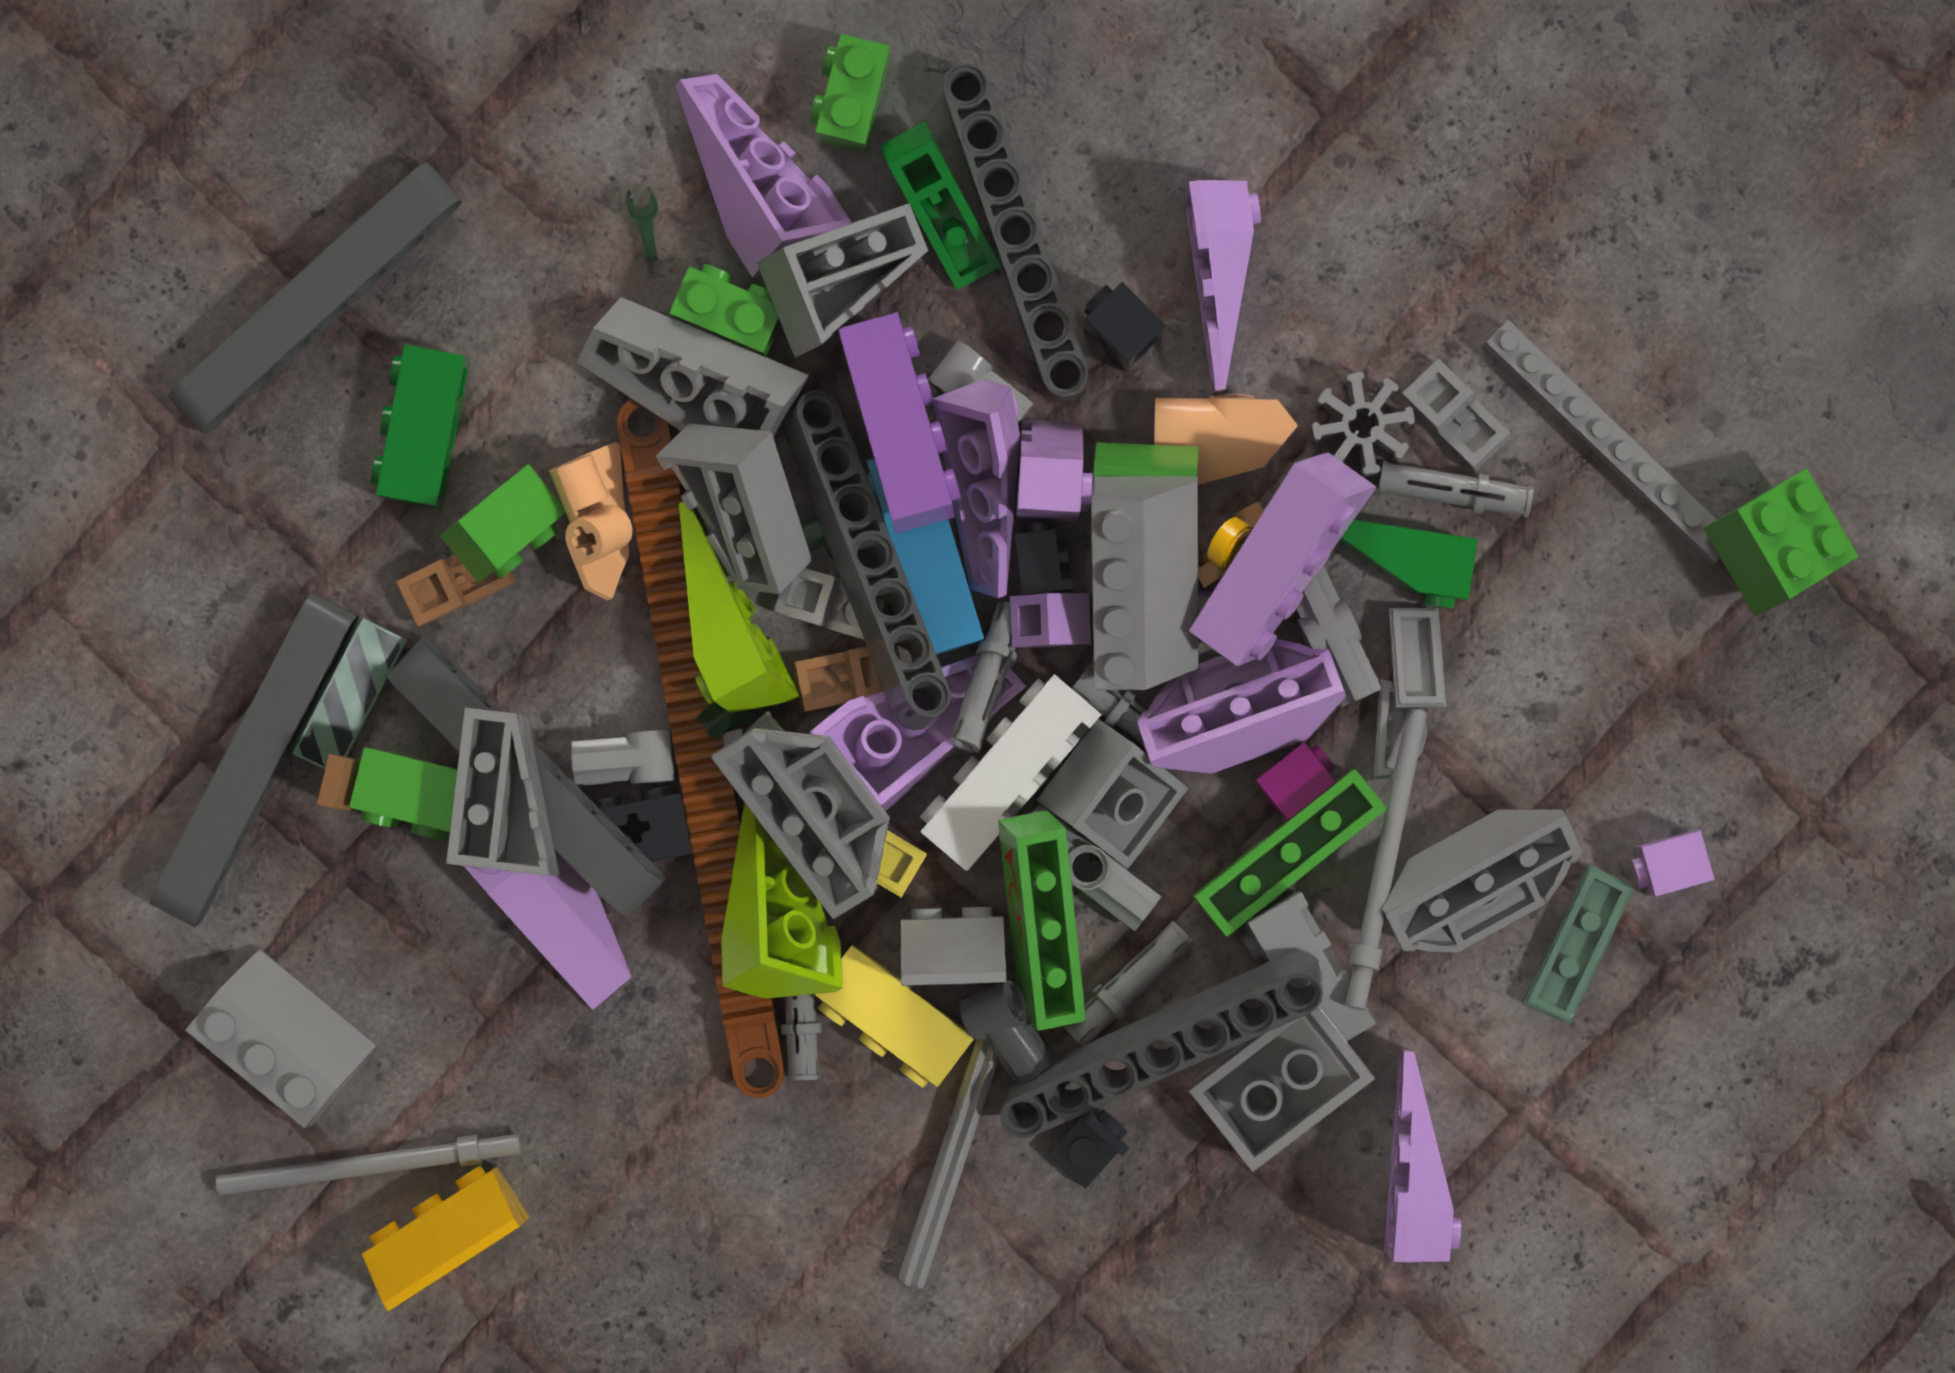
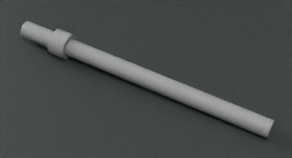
M1408 708L1406 712L1358 944H1352L1348 965L1353 967L1345 1006L1355 1010H1365L1373 972H1378L1383 951L1378 949L1385 918L1382 908L1390 894L1427 712L1419 709Z
M479 1134L457 1137V1142L217 1175L216 1189L218 1195L222 1196L452 1163H460L461 1167L482 1165L483 1159L522 1154V1142L520 1134L480 1139Z

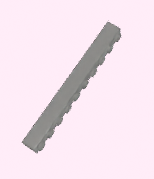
M1507 320L1488 339L1483 347L1710 564L1716 563L1720 556L1703 528L1717 519L1511 321Z

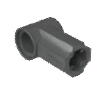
M1007 980L964 997L961 1000V1017L968 1033L977 1041L983 1039L987 1041L1013 1081L1018 1080L1021 1084L1032 1081L1041 1072L1050 1067L1053 1056L1028 1020V1009L1024 995L1013 981Z

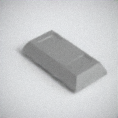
M1389 608L1395 708H1445L1446 698L1439 608Z

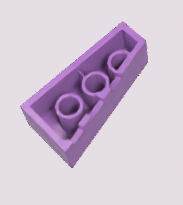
M898 312L839 328L838 331L859 408L862 412L895 534L954 518L952 501L961 499L953 469L946 471L942 469L938 453L947 451L940 422L929 423L925 405L934 402L926 373L916 376L911 358L920 356L912 326L902 328Z

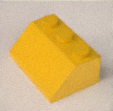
M481 1165L455 1181L459 1191L446 1200L442 1201L439 1194L436 1193L411 1209L416 1219L401 1229L393 1221L368 1237L373 1247L362 1253V1256L387 1311L392 1310L513 1232L530 1218L498 1166L485 1173Z

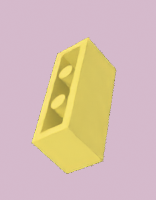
M852 944L841 959L842 989L837 992L815 994L822 1000L818 1009L840 1026H843L846 1020H849L861 1029L863 1033L858 1039L881 1057L889 1050L901 1059L904 1064L899 1070L922 1088L925 1087L928 1081L938 1087L974 1038L964 1027L911 987L901 986L899 978Z

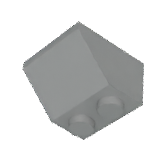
M1097 719L1037 801L1122 866L1129 869L1189 788L1166 769L1152 767L1149 757L1144 751Z

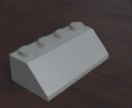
M1094 476L1091 499L1094 690H1147L1198 669V637L1189 631L1198 617V476Z

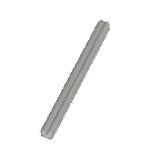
M985 1039L976 1040L898 1276L899 1282L912 1288L922 1289L925 1285L999 1061Z

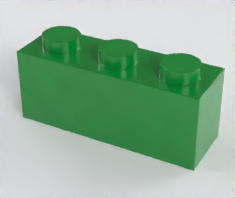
M404 344L402 356H394L389 384L396 386L393 406L385 405L380 424V435L387 436L383 456H375L371 471V485L377 486V496L392 501L443 509L470 360L465 355Z

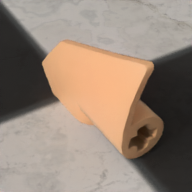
M1248 394L1210 395L1209 399H1155L1154 445L1199 447L1198 485L1263 468L1298 426L1278 399H1255V396Z
M613 442L549 470L570 522L566 529L565 539L585 590L605 600L613 599L621 573L629 557L628 543L632 538L633 530L631 521L625 511L622 456L619 442Z

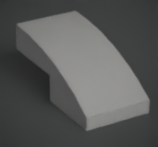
M1439 358L1402 392L1403 397L1474 472L1511 439V433L1475 399L1474 392Z
M804 568L779 594L774 609L775 613L865 641L842 580ZM880 598L875 599L879 611L887 615L890 603Z

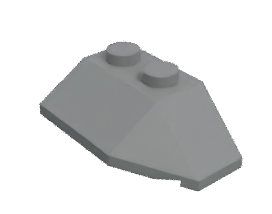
M753 728L713 753L711 756L713 761L832 919H835L875 893L890 817L830 736Z
M1496 810L1409 858L1382 910L1403 951H1415L1418 949L1429 952L1458 953L1547 904L1564 880L1571 863L1576 862L1582 854V850L1563 810Z

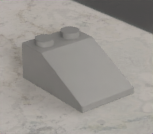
M993 907L962 908V917L942 918V908L911 909V919L901 920V986L1006 982L1003 916H993Z
M1318 1006L1317 1009L1303 1017L1242 1043L1195 1078L1191 1083L1189 1092L1250 1170L1254 1172L1375 1080V1077Z

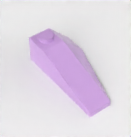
M718 74L679 80L676 84V89L726 236L752 278L762 276L757 262L781 248L852 223L830 187L818 175L810 179L791 160L795 152L784 141L779 145L775 144L758 127L760 117Z
M556 850L555 855L560 875L555 876L464 866L493 901L592 1010L632 977L598 893Z
M1399 1048L1383 1252L1393 1262L1450 1261L1451 1249H1459L1461 1219L1453 1218L1454 1209L1415 1053L1410 1049Z

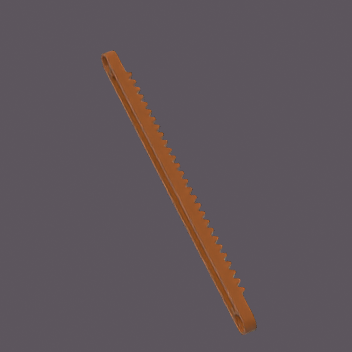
M631 399L619 411L617 428L733 1078L743 1094L752 1098H765L773 1095L780 1088L785 1077V1065L773 998L764 999L723 987L721 939L741 820L735 789L711 758L713 753L724 747L722 735H724L725 730L721 708L715 702L712 704L707 702L696 682V677L701 672L693 656L679 503L683 501L681 498L680 480L671 467L664 470L655 457L672 441L670 424L656 415L657 427L651 435L647 437L634 435L629 428L630 416L636 410L647 408ZM754 1058H764L773 1066L774 1077L764 1087H755L746 1080L745 1067Z

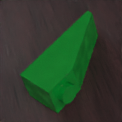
M924 121L881 144L887 165L908 203H910L914 214L956 290L1000 268L999 260L926 122Z
M1353 520L1338 541L1411 594L1425 596V606L1454 609L1455 601L1464 602L1469 600L1478 539Z

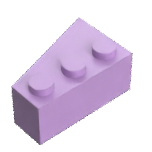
M1022 419L1016 520H1053L1060 523H1077L1080 512H1088L1091 504L1093 473H1083L1082 423Z

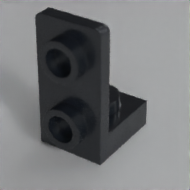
M1102 1109L1098 1115L1089 1111L1082 1114L1047 1154L1086 1189L1117 1153L1123 1156L1129 1150L1126 1141L1122 1139L1128 1132L1106 1110Z

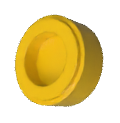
M1233 517L1226 521L1217 531L1209 545L1208 560L1223 570H1227L1253 527L1238 517Z

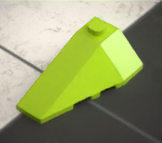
M684 501L680 502L679 513L693 656L701 672L696 677V682L702 695L709 704L715 702L730 713L790 702L800 697L773 639L767 640L760 627L756 623H752L750 619L757 612L750 596L747 597L744 590L738 589L734 581L730 582L728 571L707 540L706 535L709 532L697 507L689 510Z
M744 802L721 939L723 987L764 999L837 992L842 989L841 944L836 926H828L819 900Z

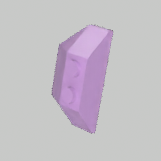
M1276 639L1272 648L1260 661L1255 658L1237 667L1224 656H1219L1198 664V669L1169 680L1157 694L1148 711H1144L1137 719V724L1152 767L1212 774L1308 739L1342 702L1346 694L1330 650L1322 648L1315 650L1302 644Z

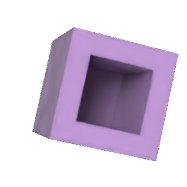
M1043 593L1010 597L1012 648L1064 647L1091 644L1089 593Z
M1701 830L1688 831L1634 847L1637 858L1630 860L1631 871L1638 889L1646 888L1648 896L1656 897L1715 880Z

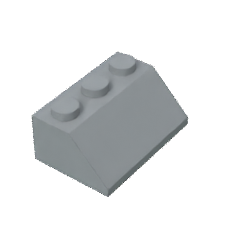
M259 949L214 994L185 1030L303 1128L316 1122L378 1046L262 949Z

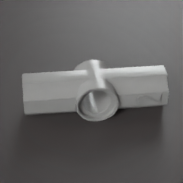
M1323 566L1302 592L1303 598L1295 610L1299 617L1296 619V622L1307 647L1315 650L1317 648L1330 650L1346 697L1339 704L1342 708L1382 688L1359 642L1362 637L1354 616L1343 598L1339 599Z
M1039 804L1034 812L1047 810L1066 828L1071 884L1135 932L1162 896L1042 804ZM1083 853L1097 855L1102 863L1100 877L1090 883L1078 880L1072 870L1075 858Z

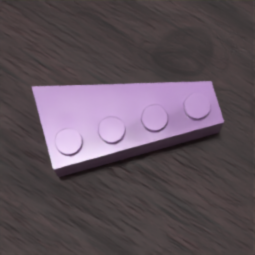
M1328 452L1295 462L1189 631L1237 667L1255 658L1260 661L1276 641L1277 636L1274 634V631L1283 619L1290 617L1303 598L1302 592L1311 579L1325 565L1331 551L1377 487Z

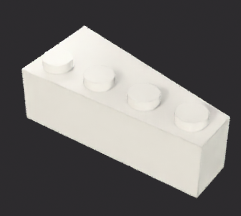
M1055 674L1046 684L1039 678L1019 700L1026 707L1013 723L1005 717L986 739L993 746L980 762L974 756H971L953 777V780L960 786L949 799L946 800L939 794L920 816L927 823L920 832L966 871L971 868L999 835L998 820L1016 815L1051 772L1073 749L1086 731L1102 715Z

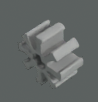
M1357 372L1348 374L1342 382L1344 386H1347L1350 407L1332 395L1330 388H1326L1314 403L1315 408L1319 409L1322 407L1336 417L1339 422L1324 425L1314 422L1308 429L1311 444H1316L1320 439L1340 436L1343 442L1333 456L1343 462L1352 448L1357 449L1361 471L1358 474L1367 478L1375 476L1380 471V466L1376 465L1372 444L1391 456V462H1397L1403 457L1409 445L1405 442L1401 444L1384 432V429L1397 426L1407 429L1415 422L1413 408L1410 406L1402 412L1383 415L1380 408L1387 398L1393 396L1399 389V386L1389 378H1385L1378 385L1379 392L1371 403L1365 402L1362 387L1364 373ZM1357 413L1365 414L1364 421L1370 417L1374 427L1366 433V438L1357 437L1359 431L1357 430L1353 434L1348 424L1356 419Z

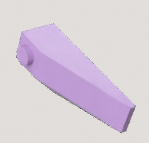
M1196 180L1188 182L1184 194V203L1212 395L1223 394L1226 389L1254 234L1253 224L1261 223V212L1258 194L1248 193L1247 181Z
M982 379L933 398L936 421L940 422L947 451L943 452L946 470L953 469L961 499L953 501L969 587L971 590L1000 598L1007 595L1020 443L1017 421L1018 404L1010 386Z
M975 655L942 667L950 690V703L947 709L930 726L923 730L907 729L898 723L885 691L868 697L863 695L847 701L812 729L809 734L830 736L886 811L958 749L951 745L948 739L956 724L959 710L976 668L978 656ZM1008 668L991 719L1026 688L1025 684L1010 668ZM913 692L912 697L916 706L922 710L930 711L928 699L920 693Z

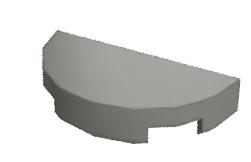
M1379 679L1378 681L1382 689L1378 691L1372 780L1393 778L1408 709L1395 708L1394 682ZM1426 721L1418 757L1423 752L1427 737Z

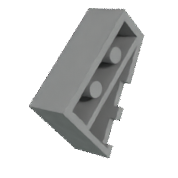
M910 203L783 247L758 261L757 265L794 357L796 358L822 345L832 336L833 332L862 310L866 303L881 290L887 288L928 252V248Z
M689 423L655 456L662 468L665 470L671 467L682 483L686 492L681 498L687 508L690 510L697 507L711 531L706 535V538L738 589L780 594L812 561L771 431Z
M465 708L446 864L546 876L560 875L527 715Z
M1292 891L1261 909L1243 925L1247 932L1240 935V938L1254 962L1263 958L1267 963L1294 951H1305L1314 955L1320 961L1323 969V996L1319 1007L1345 1040L1348 1041L1376 1023L1367 1007L1362 1011L1345 1006L1351 978L1331 949V943L1325 932L1320 930L1307 906L1309 904L1303 893ZM1295 978L1290 980L1288 984L1293 987L1303 988L1307 987L1311 982L1304 978Z

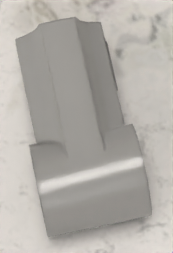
M959 340L927 379L928 383L942 395L982 379L1010 386L1018 404V425L1033 406V403L1026 396L992 371L994 368L989 362Z
M671 730L625 733V737L571 742L572 772L575 785L608 784L618 781H629V784L675 781Z

